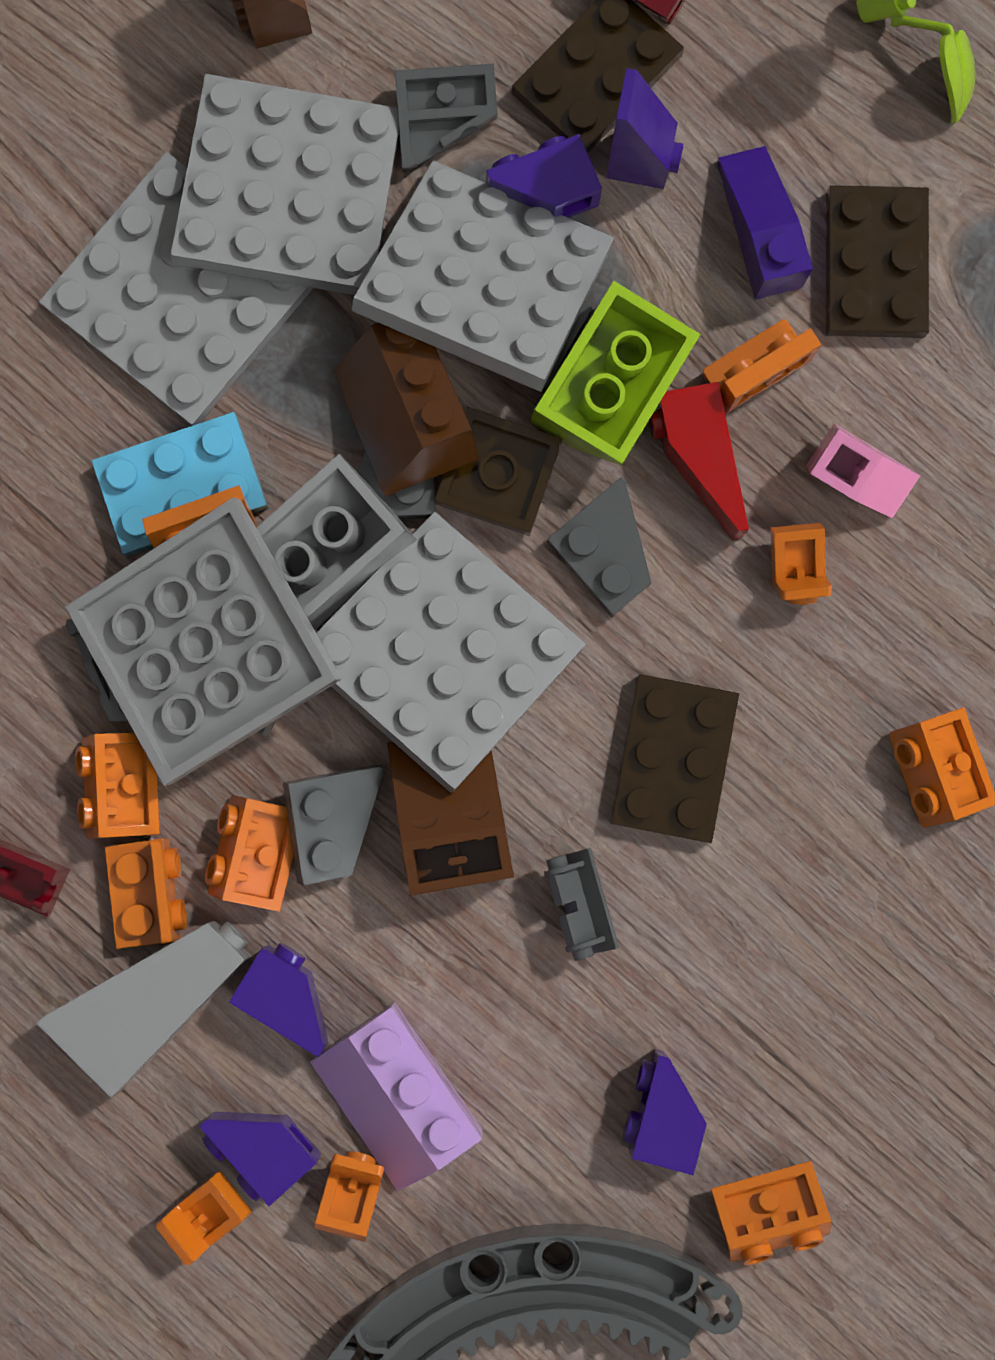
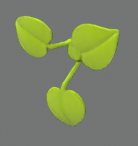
M856 0L860 18L865 23L891 18L893 28L909 26L936 31L942 35L939 42V56L951 110L950 124L958 122L971 100L976 74L973 52L966 33L963 30L954 32L952 25L948 23L906 16L908 9L914 8L916 0Z

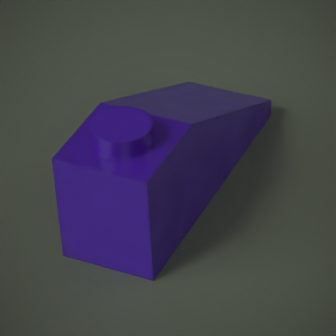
M626 68L606 178L664 189L668 172L678 173L684 143L674 142L678 125L677 121L637 70Z
M766 146L718 157V168L755 300L803 288L813 270L799 218Z

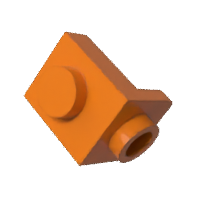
M821 523L771 527L772 585L781 600L795 605H808L817 602L818 597L831 596L832 584L826 577L824 526Z
M348 1151L345 1153V1156L333 1154L329 1176L315 1222V1229L365 1242L384 1167L376 1165V1160L364 1153Z
M219 1170L182 1199L157 1222L156 1229L186 1266H189L212 1244L244 1221L252 1210Z

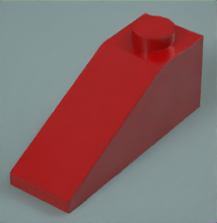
M719 381L666 391L649 419L653 440L661 439L664 454L732 540L743 538L748 532L749 526Z

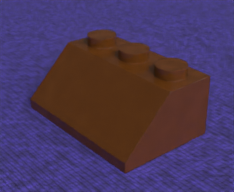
M381 323L370 325L335 367L333 372L384 497L479 460L472 429L436 347Z

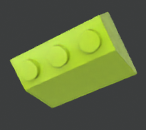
M613 281L536 406L530 423L550 435L562 438V442L573 449L622 465L701 334Z

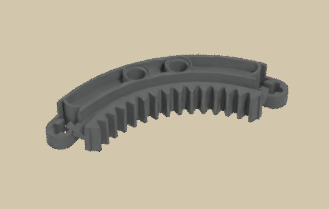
M553 1223L514 1227L469 1239L444 1249L410 1268L383 1288L353 1317L348 1324L346 1332L330 1350L326 1360H350L357 1348V1343L348 1342L353 1334H355L358 1344L366 1350L360 1360H371L368 1352L379 1354L374 1360H459V1348H462L472 1357L476 1355L478 1338H481L491 1348L495 1346V1335L498 1330H501L511 1341L515 1340L517 1325L522 1324L529 1336H534L538 1321H544L551 1334L555 1333L560 1319L566 1320L570 1333H576L581 1320H585L588 1323L590 1335L596 1336L602 1324L605 1323L608 1326L610 1338L616 1340L621 1332L626 1329L630 1345L635 1347L645 1338L650 1354L655 1355L662 1349L666 1360H681L682 1358L686 1359L691 1352L689 1344L700 1328L712 1334L720 1335L733 1331L740 1323L743 1306L736 1290L728 1282L707 1270L703 1262L660 1241L624 1230L587 1224ZM554 1242H562L569 1246L571 1254L563 1263L552 1264L542 1256L546 1246ZM484 1254L489 1255L497 1261L498 1268L489 1276L476 1275L469 1267V1263L474 1257ZM699 1275L707 1280L700 1285L705 1294L717 1301L723 1295L727 1296L725 1303L729 1313L726 1316L716 1313L712 1319L708 1317L710 1311L706 1303L694 1294L699 1285ZM694 1294L692 1307L683 1302Z

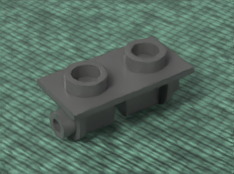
M591 848L546 860L548 870L544 871V875L548 878L555 906L564 905L566 910L565 915L559 916L566 942V952H572L574 961L592 957L596 953L618 949V941Z

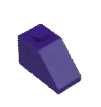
M279 943L276 949L267 945L261 948L229 1003L319 1057L328 1044V1037L312 971L302 966L306 958L285 944Z

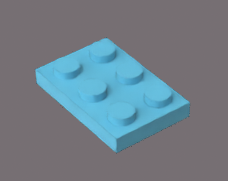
M235 412L91 460L123 555L126 557L153 549L145 533L143 518L240 485L253 514L269 509Z

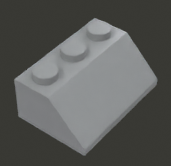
M340 454L333 458L256 527L314 630L343 606L381 566L417 540L385 501Z

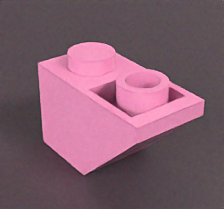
M833 423L806 465L813 476L851 499L890 518L894 517L920 477L918 473Z

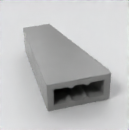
M216 921L209 922L50 1012L37 1025L112 1098L138 1075L252 957L244 949L248 941L229 922H225L222 926Z

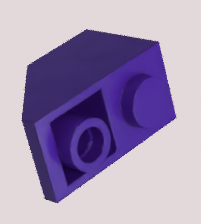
M579 134L565 139L564 136L553 137L543 142L537 151L519 157L518 154L507 155L497 160L491 169L486 170V183L488 187L503 191L508 198L529 207L544 208L550 211L554 217L563 215L570 218L596 208L600 204L602 187Z
M654 1049L651 1061L643 1059L641 1063L636 1090L643 1092L638 1112L630 1110L628 1113L622 1141L630 1143L628 1151L632 1159L694 1176L707 1123L670 1058L664 1051Z
M215 1111L199 1126L205 1133L202 1141L210 1153L219 1161H224L227 1158L240 1173L236 1178L245 1193L255 1201L262 1198L268 1206L272 1205L308 1172L321 1156L320 1151L288 1115Z

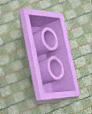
M393 1002L322 1052L319 1057H315L310 1061L379 1165L384 1167L385 1174L397 1191L439 1171L482 1140L483 1129L396 1002Z

